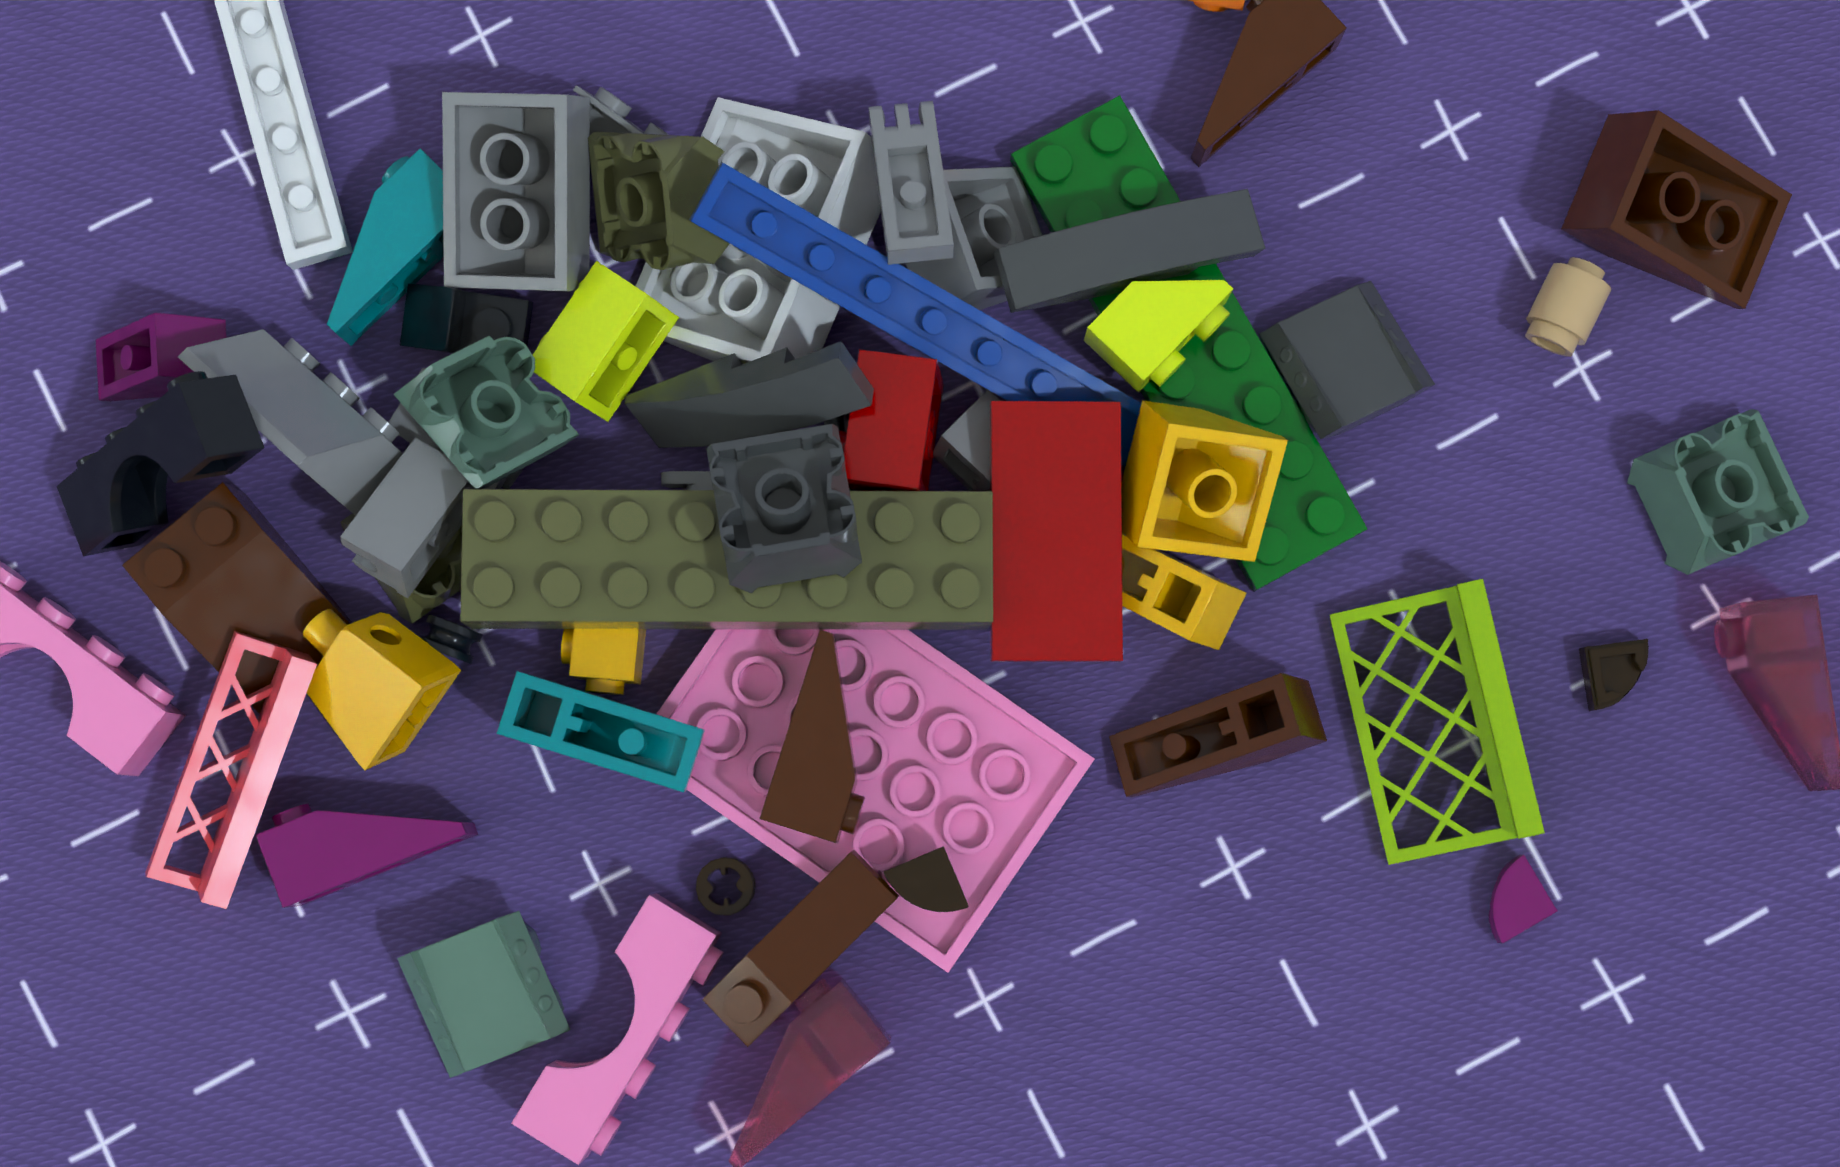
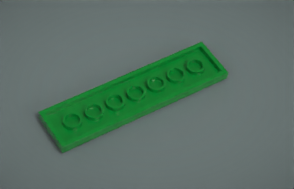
M1120 95L1011 153L1010 161L1013 167L1017 168L1026 190L1051 233L1131 212L1181 202ZM1217 264L1200 266L1188 275L1156 281L1225 280ZM1232 292L1223 306L1230 312V315L1220 327L1204 342L1195 334L1179 351L1186 360L1162 386L1159 387L1154 381L1150 380L1140 392L1146 401L1203 409L1283 436L1288 440L1255 562L1236 560L1253 592L1363 533L1368 528ZM1120 293L1090 298L1089 301L1099 316Z

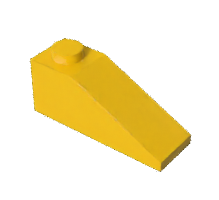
M1122 532V606L1189 641L1219 650L1247 593L1157 549L1137 547Z

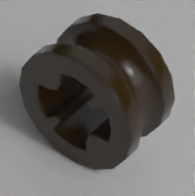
M722 857L712 860L701 869L697 877L696 893L698 900L706 910L716 915L728 916L741 912L750 904L755 895L756 882L753 872L744 862L736 858ZM728 868H731L741 876L737 881L736 887L742 892V895L734 904L731 903L729 897L725 898L724 905H722L711 896L716 886L710 878L718 869L721 870L722 875H727Z

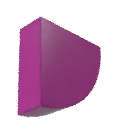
M1525 855L1516 856L1503 867L1492 892L1489 923L1497 943L1501 944L1558 912Z

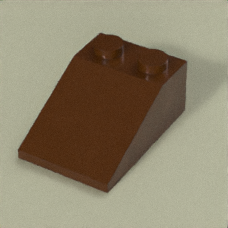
M1659 110L1608 114L1561 230L1610 258L1733 308L1746 309L1792 194Z
M224 482L219 484L122 565L161 614L218 672L221 669L234 631L309 654L318 666L323 656L303 636V631L308 623L319 613L327 609H332L347 625L352 623L244 492ZM244 650L235 676L245 696L271 684L279 660ZM265 699L251 705L259 714Z

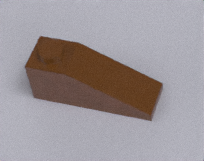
M1250 0L1246 8L1250 13L1191 155L1192 161L1198 167L1337 49L1347 27L1322 0Z
M820 630L760 819L838 843L842 831L854 834L865 797L854 793L858 780L836 640L832 633Z
M1284 673L1274 675L1109 736L1126 797H1135L1266 763L1327 741L1309 681Z
M855 850L851 851L702 1000L748 1047L899 895Z

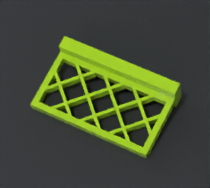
M1483 579L1330 614L1388 865L1515 838L1520 839L1544 834L1542 819ZM1446 602L1452 629L1439 650L1434 649L1405 631L1419 608ZM1408 611L1400 626L1383 617ZM1372 619L1392 631L1394 635L1374 665L1351 651L1345 625ZM1400 637L1434 657L1414 689L1381 669ZM1454 639L1460 664L1444 655ZM1354 661L1370 671L1361 687L1359 686ZM1440 661L1464 676L1467 692L1453 713L1420 693ZM1376 675L1409 695L1390 727L1373 718L1365 711L1362 697ZM1415 699L1449 719L1429 751L1396 732ZM1469 701L1476 727L1460 718ZM1368 723L1385 733L1375 750ZM1454 724H1457L1479 739L1482 754L1468 776L1435 756ZM1391 737L1424 757L1404 790L1382 777L1379 771L1377 759ZM1430 762L1464 782L1444 814L1411 795L1412 790ZM1484 764L1491 790L1475 781ZM1383 785L1400 795L1390 812ZM1470 786L1494 801L1499 828L1472 833L1450 819ZM1406 800L1439 820L1425 843L1398 849L1392 822ZM1446 825L1462 834L1461 836L1436 841Z

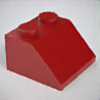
M859 349L857 365L874 388L872 405L850 412L847 431L839 430L849 489L855 491H929L934 458L933 451L936 444L944 389L937 359Z

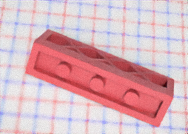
M234 631L145 871L146 877L195 890L198 892L202 903L227 909L317 663L309 654ZM244 650L279 660L271 684L245 696L235 676ZM232 685L238 700L224 706ZM265 699L257 719L250 705ZM244 709L254 728L249 744L223 756L213 738L216 725L219 720ZM210 746L216 760L202 766ZM243 759L236 779H234L228 766ZM222 769L232 789L228 801L225 805L200 816L190 797L195 782ZM187 807L194 820L179 827ZM220 820L215 836L212 839L206 826ZM199 830L209 848L201 874L165 865L173 842Z

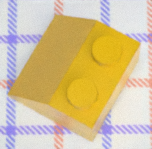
M1142 400L1121 482L1122 532L1137 547L1255 562L1288 440L1283 436L1203 409Z

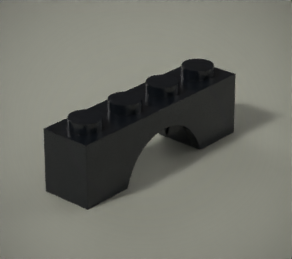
M198 371L184 374L171 380L167 384L168 392L158 400L137 409L135 412L137 418L127 427L108 434L105 437L106 445L97 452L84 456L76 462L77 469L57 485V489L83 556L139 546L168 524L166 505L168 475L174 483L232 474L265 448L236 375L208 378L205 372Z

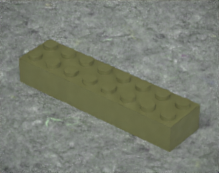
M463 489L460 621L471 629L988 630L993 623V491H850L856 515L862 563L844 578L835 574L760 587L753 593H749L729 585L713 490Z

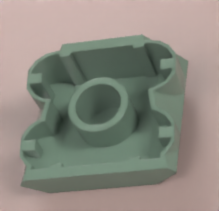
M487 336L431 364L393 394L475 489H484L560 449L580 435L570 424V412L561 398L551 392L541 391L530 379L535 370V358L526 344L516 338L503 337L494 340L491 336Z
M1754 409L1734 415L1715 425L1683 436L1654 451L1635 458L1627 481L1628 484L1636 487L1667 554L1664 564L1687 575L1806 524L1809 518L1760 412Z
M520 911L496 918L397 958L450 1078L571 1030L563 1013L564 1006L559 993L552 987L540 960L542 948L536 931L524 923Z

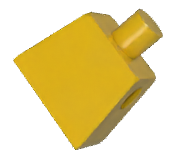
M327 609L315 616L303 631V636L323 656L314 671L307 694L364 770L370 769L407 750L461 672V669L455 663L387 613L379 612L347 625L332 609Z

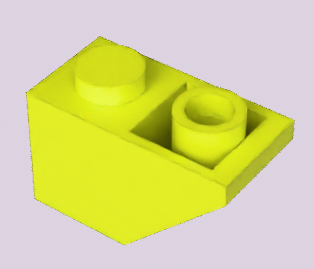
M1225 280L1132 281L1087 327L1083 341L1138 393L1150 380L1160 387L1186 360L1179 351L1196 334L1204 342L1230 315V312L1223 306L1226 304L1233 288Z

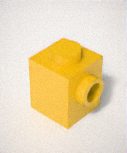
M564 629L561 642L562 664H570L569 676L579 680H586L585 692L624 695L625 683L641 685L646 629Z

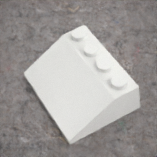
M717 98L701 136L725 151L718 159V166L721 162L725 163L867 245L881 212L872 138L870 135L860 130ZM732 244L728 245L715 264L690 263L666 270L651 268L646 262L636 283L637 288L679 317L664 339V342L711 361H716L735 353L741 363L745 364L786 347L794 358L797 359L820 350L824 346L840 308L838 304Z

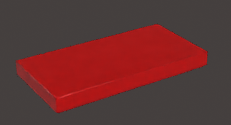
M991 401L990 491H993V623L991 625V662L1123 661L1121 402Z

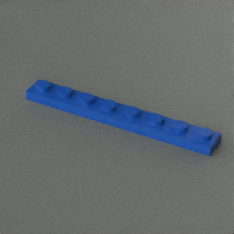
M720 163L689 219L691 222L929 357L937 359L938 362L1007 401L1121 402V465L1126 466L1141 407L1139 401L900 264L888 265L885 255L725 163Z

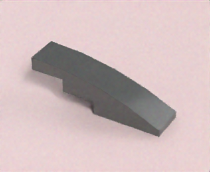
M1248 189L1185 200L1063 229L1000 247L994 251L1010 312L1014 313L1121 293L1132 281H1156L1188 275L1200 266L1254 257L1266 248Z
M842 341L797 359L794 358L787 347L742 364L736 354L733 353L629 394L626 397L625 405L658 448L705 447L713 443L791 431L871 406L874 388Z

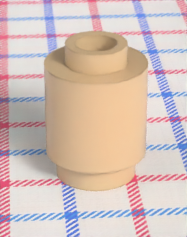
M1571 257L1567 264L1554 263L1526 318L1530 326L1525 337L1545 350L1571 357L1577 345H1585L1612 290L1602 280L1605 275L1604 270L1591 262Z

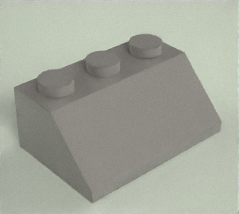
M442 92L444 287L543 291L577 290L579 283L590 271V154L588 137L590 136V97L567 94Z
M264 329L187 347L178 356L194 372L203 371L207 374L208 378L236 375L257 430L355 516L403 454L392 444V441L400 433L373 408L370 407L363 416L354 410L352 406L360 398L333 373L330 372L323 381L320 380L313 373L320 363L293 338L282 346Z

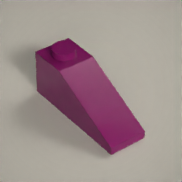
M303 804L274 815L272 820L275 827L256 834L281 905L283 908L302 906L476 836L478 832L473 822L316 810L312 812L309 804Z

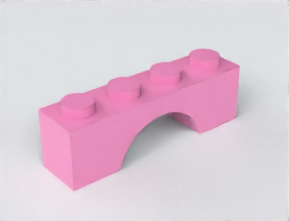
M0 561V658L17 650L37 648L55 660L67 677L73 698L72 718L67 736L117 775L139 776L186 716L170 704L175 694L152 676L143 673L138 679L120 665L125 659L123 653L96 635H93L88 641L71 628L76 618L70 612L46 597L37 602L22 590V587L27 582L26 579Z
M650 894L615 950V953L621 959L631 977L635 994L633 1019L625 1037L609 1055L589 1062L555 1060L545 1066L511 1124L577 1165L584 1161L591 1151L602 1156L622 1123L613 1114L623 1097L627 1094L636 1099L656 1067L654 1063L647 1060V1057L659 1037L670 1042L687 1016L690 1008L680 1002L692 982L696 981L704 986L720 961L724 952L714 946L722 933L659 894Z

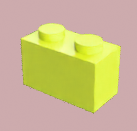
M596 261L585 278L579 283L577 290L574 291L573 296L550 330L540 340L537 349L533 353L535 358L534 373L576 403L609 422L679 317L651 296Z

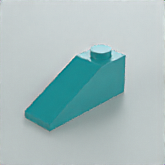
M421 148L411 157L404 156L395 161L382 177L383 184L374 192L330 313L327 325L350 346L407 293L408 283L416 284L444 257L443 170Z
M517 671L496 734L685 793L705 730Z

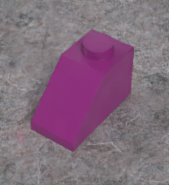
M152 313L96 339L99 401L111 402L162 397L168 392L167 384L171 380L194 372L178 356L187 347L227 338L226 319Z

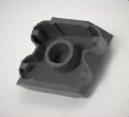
M1372 281L1349 288L1276 323L1259 334L1268 349V355L1277 371L1284 376L1296 396L1297 406L1312 432L1319 435L1320 439L1340 435L1404 404L1435 385Z
M827 424L713 443L708 446L706 450L729 585L753 593L760 587L835 574L844 578L862 563L854 504L850 496L845 458L839 430L836 425Z

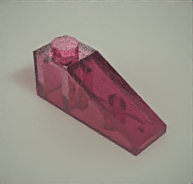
M1817 594L1741 602L1720 608L1721 620L1716 621L1714 637L1719 655L1722 658H1726L1729 674L1809 791L1840 789V746Z
M823 978L794 1002L801 1013L791 1021L729 1158V1162L733 1167H743L891 1043V1036L844 978L833 987Z

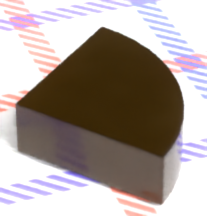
M1648 639L1579 648L1589 711L1603 709L1618 703L1634 687L1647 664Z
M944 846L884 871L888 882L894 890L905 900L917 907L935 912H953L969 907Z

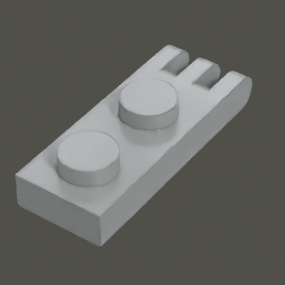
M933 101L919 103L918 114L921 124L911 125L908 104H894L896 126L885 127V114L882 106L868 107L888 265L953 258L954 242Z

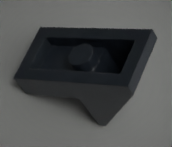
M408 283L400 346L455 353L487 336H491L494 340L503 337L516 338L528 346L533 302L467 292L457 288Z

